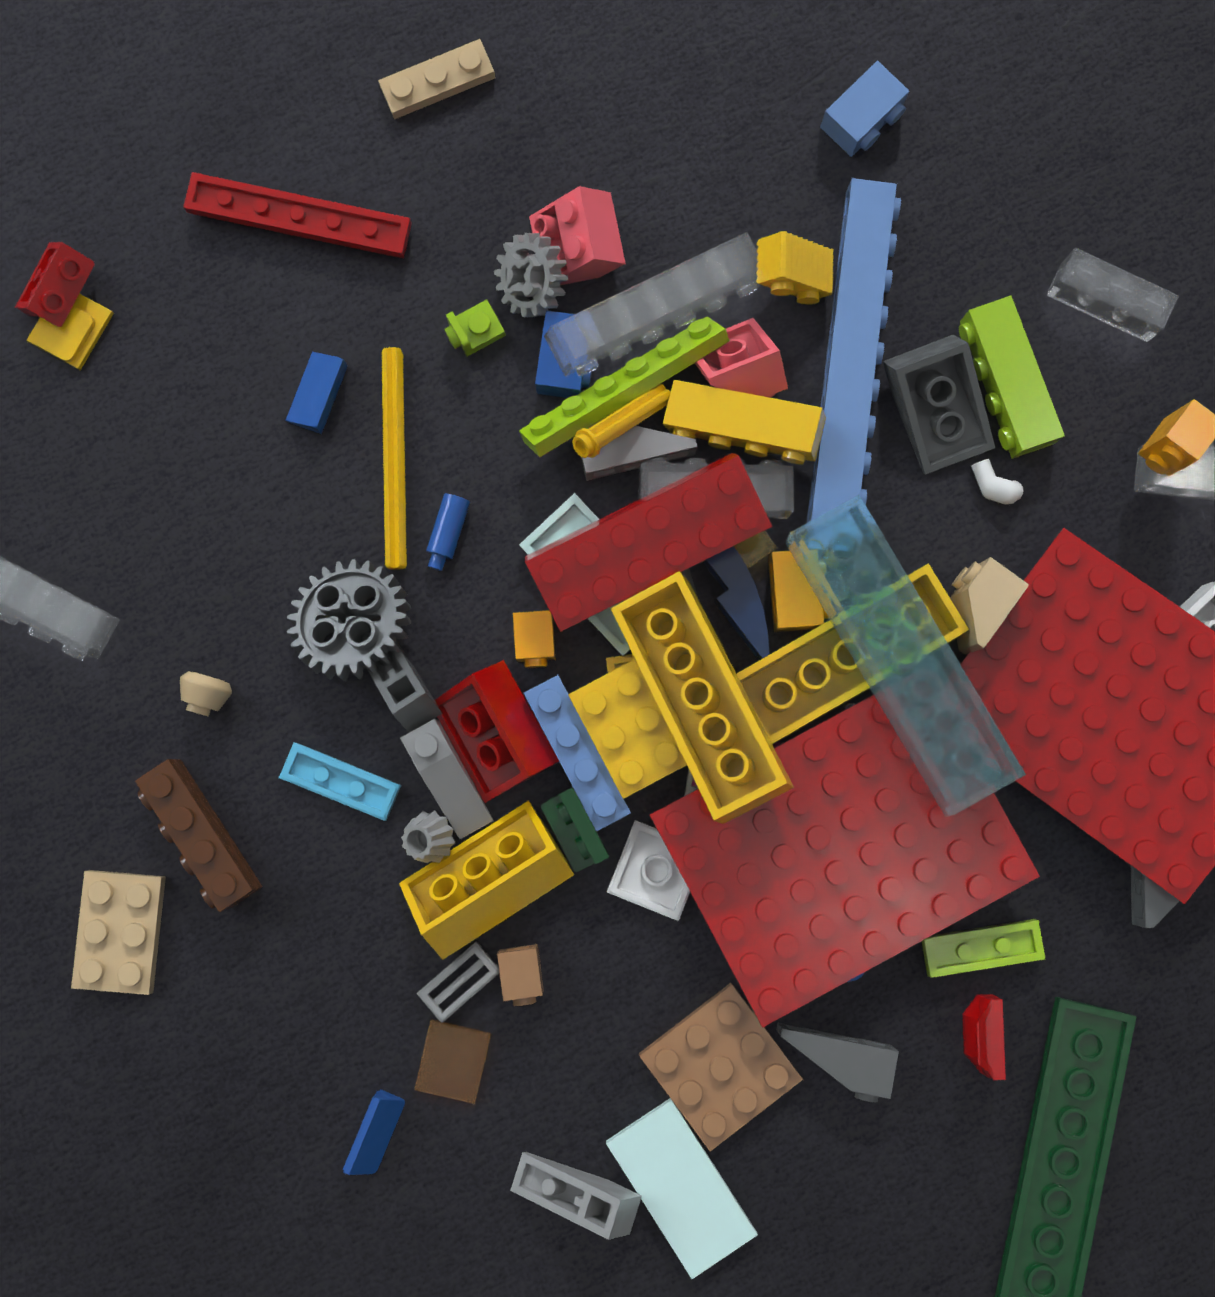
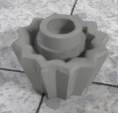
M435 810L431 813L422 811L416 818H412L404 828V835L401 837L403 840L402 847L406 849L407 855L412 856L414 860L424 863L431 861L440 863L443 856H450V847L455 844L452 837L454 829L448 825L447 817H440Z

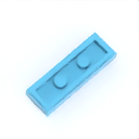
M293 742L279 776L280 779L384 821H387L401 787L400 784L296 742Z

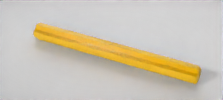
M388 347L382 350L385 566L391 570H400L407 566L403 353L400 348Z

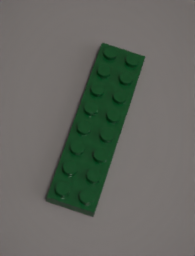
M1055 997L995 1297L1082 1296L1136 1022V1016Z

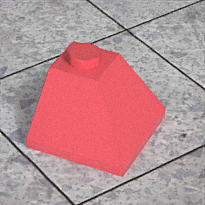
M754 318L726 328L730 341L695 362L709 384L716 388L769 398L778 392L788 389L780 350Z

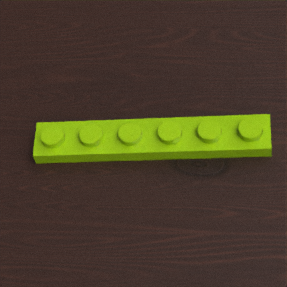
M708 316L692 322L684 331L672 338L662 340L656 348L641 357L631 359L623 368L609 376L598 379L593 386L580 394L565 399L560 406L549 413L534 418L529 425L519 430L524 443L539 457L545 455L574 437L579 429L589 428L635 398L728 343L730 340L726 329Z

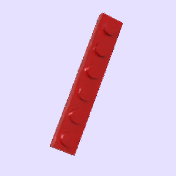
M194 172L191 174L183 206L186 212L190 214L403 259L412 225L411 219L408 217Z

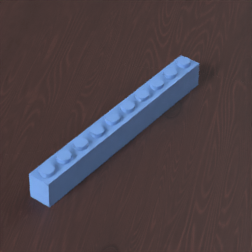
M852 178L846 191L820 406L823 408L826 421L816 461L813 464L803 550L818 549V555L849 558L854 553V549H860L863 528L857 526L858 513L864 512L867 500V490L861 489L863 475H868L871 465V453L866 452L867 438L873 437L876 417L870 415L871 401H877L880 388V379H874L875 366L881 365L884 353V343L878 342L880 329H885L888 318V306H883L884 293H889L892 283L893 272L892 270H887L888 257H893L896 248L897 235L891 234L892 221L898 220L901 206V198H895L897 186L895 183Z

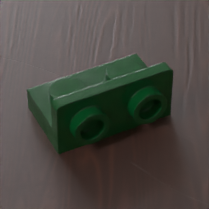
M573 787L541 804V809L575 872H579L594 863L596 865L609 858V854Z

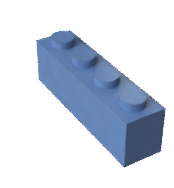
M557 675L524 692L595 830L598 831L630 814L631 812L615 785L559 676Z

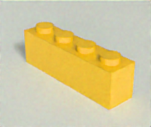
M674 380L663 424L672 434L692 439L708 440V445L718 449L729 450L730 446L733 445L745 448L744 451L750 455L766 457L767 453L782 455L781 459L786 462L804 464L805 460L816 461L826 416L822 407Z

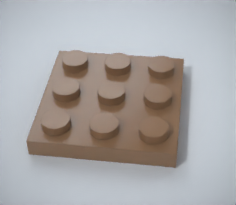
M732 983L724 987L639 1053L640 1058L709 1151L716 1148L803 1080L765 1027L762 1028L756 1015Z

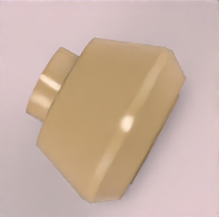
M190 671L180 677L181 701L188 703L187 711L209 717L211 709L219 711L232 694L230 684L220 679Z

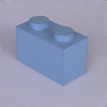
M877 60L825 111L820 128L852 157L860 148L864 151L869 149L880 136L879 130L886 123L892 126L906 110L904 102L909 90Z

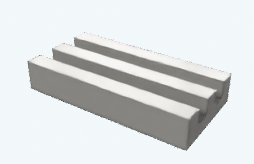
M477 941L417 993L441 1023L500 973L499 966L491 960L492 958L488 953H485ZM473 954H476L479 960L432 999L429 993ZM485 965L489 971L442 1011L438 1005Z

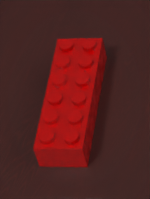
M731 453L525 556V563L561 632L646 590L679 571L682 572L771 528L772 524L739 455Z

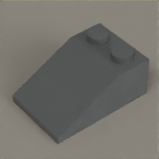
M950 335L882 361L892 397L922 472L925 475L995 448L968 342L955 335Z

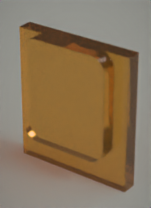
M431 1019L414 1090L475 1104L491 1033L450 1023H441Z

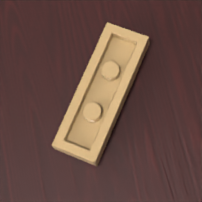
M478 39L378 81L393 118L396 119L495 78V73L483 44Z

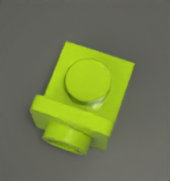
M488 300L457 316L454 315L453 311L446 314L449 326L444 330L454 349L461 346L466 356L506 336Z

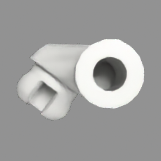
M989 459L971 466L980 490L986 499L1002 504H1013L1022 497L1023 486L1021 483L1015 480L1011 481L996 477Z

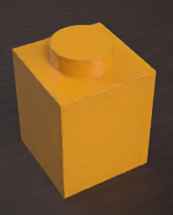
M550 610L513 613L516 660L518 662H525V668L547 667V660H555L553 616Z

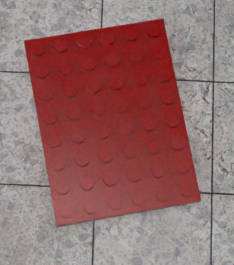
M1063 528L1024 579L1029 586L983 649L969 652L939 694L968 747L1185 904L1215 866V631Z
M926 668L907 676L775 747L774 749L794 786L793 789L724 824L714 821L699 789L650 814L656 829L762 1028L1040 877Z

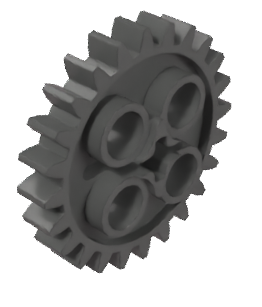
M352 559L348 569L340 561H337L335 572L333 573L324 566L322 568L323 578L318 580L316 577L310 576L309 580L313 586L310 589L303 587L298 589L304 596L303 600L291 602L298 610V613L287 615V619L295 625L287 630V634L295 640L291 643V647L297 653H300L298 658L305 665L309 664V668L316 674L322 671L330 680L337 673L339 678L347 681L350 671L358 679H362L363 668L366 667L375 674L377 673V661L381 660L387 665L390 664V660L386 655L389 650L397 653L401 651L395 643L396 639L408 638V635L401 628V626L411 624L410 618L404 614L411 609L410 604L404 599L407 593L401 585L398 586L399 582L393 574L389 575L383 566H379L375 570V567L368 560L361 568L359 563ZM375 597L372 604L364 606L368 599ZM338 598V601L334 605L328 607L329 603L333 599ZM371 632L370 637L366 641L359 643L364 634ZM334 633L331 640L323 643L327 635Z

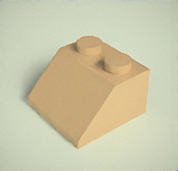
M991 557L979 564L975 561L969 568L965 567L952 583L956 590L950 599L969 628V631L957 638L959 651L966 655L970 651L974 652L983 649L1029 586L1028 583Z

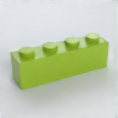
M1012 296L968 310L960 321L959 333L961 339L969 344L974 358L973 363L977 379L983 381L986 389L985 402L988 411L997 418L1000 426L998 436L1002 447L1006 451L1009 450L1013 459L1055 444L1065 435Z

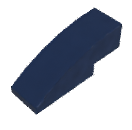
M732 546L706 559L703 565L724 591L715 600L714 604L759 661L769 655L768 630L764 609L754 580L744 560L736 548Z

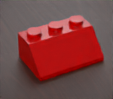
M504 660L472 673L435 699L442 712L438 719L484 803L559 762L551 744Z

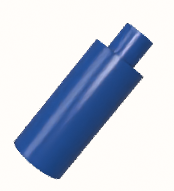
M444 494L426 552L431 554L428 564L429 568L442 571L446 559H453L470 501L456 495Z

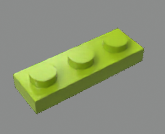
M1036 919L932 935L921 941L927 976L930 978L1045 959L1039 920Z

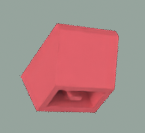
M579 186L529 216L532 233H540V236L550 237V246H559L561 248L557 258L558 260H566L567 264L561 268V274L567 275L568 280L561 282L560 285L600 278L626 264L611 192Z

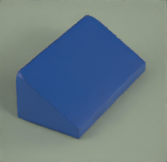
M312 352L286 422L322 434L348 367L344 359Z
M381 1089L376 1092L343 1167V1173L362 1175L373 1174L378 1170L405 1105L404 1099Z

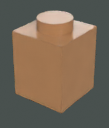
M538 944L500 949L497 957L503 1001L513 1000L514 1006L536 1003V997L542 996L544 992Z

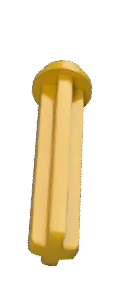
M659 384L589 429H579L572 441L575 451L583 458L596 457L602 447L665 407L669 401L670 390H667L663 384Z

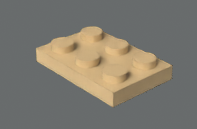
M93 870L84 871L71 988L144 995L153 993L165 876Z

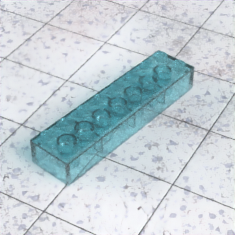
M860 495L790 532L786 541L787 547L945 817L961 812L1025 776L1024 770Z

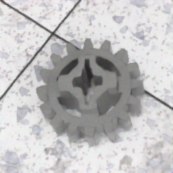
M540 233L514 235L513 242H505L503 244L506 255H497L496 259L502 266L501 269L494 270V275L501 277V282L496 286V290H504L505 295L501 302L503 304H511L510 312L521 313L522 317L544 316L546 310L558 307L555 297L565 295L566 292L560 287V284L568 280L567 275L561 274V268L567 262L566 260H558L557 256L561 248L559 246H550V237L540 236ZM532 250L535 254H529L528 251Z

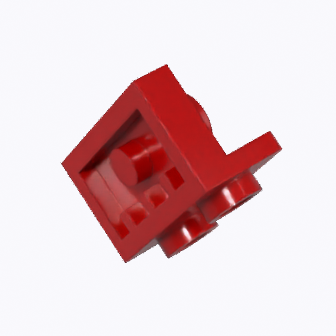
M49 242L15 308L27 315L39 316L56 327H61L94 267V261L63 242Z

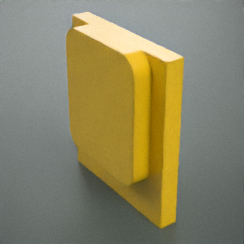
M79 293L61 327H56L46 320L39 318L26 341L81 370L114 313Z

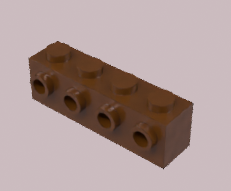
M167 759L135 780L140 788V791L137 792L140 801L149 811L154 810L161 823L158 824L160 832L169 843L174 842L182 854L179 856L180 863L189 875H196L203 886L200 889V893L209 907L212 909L216 907L219 912L231 909L263 887L182 760Z

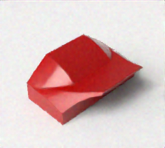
M977 994L962 1014L964 1054L981 1074L992 1080H1006L1003 999L993 994Z

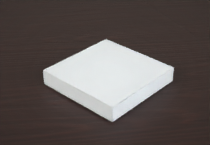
M635 820L607 893L679 921L690 891L658 830Z

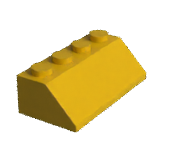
M528 800L450 850V856H443L440 863L431 862L399 884L421 935L443 960L574 876V873Z

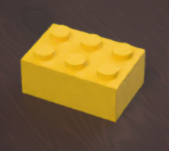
M635 659L568 694L623 799L687 765Z

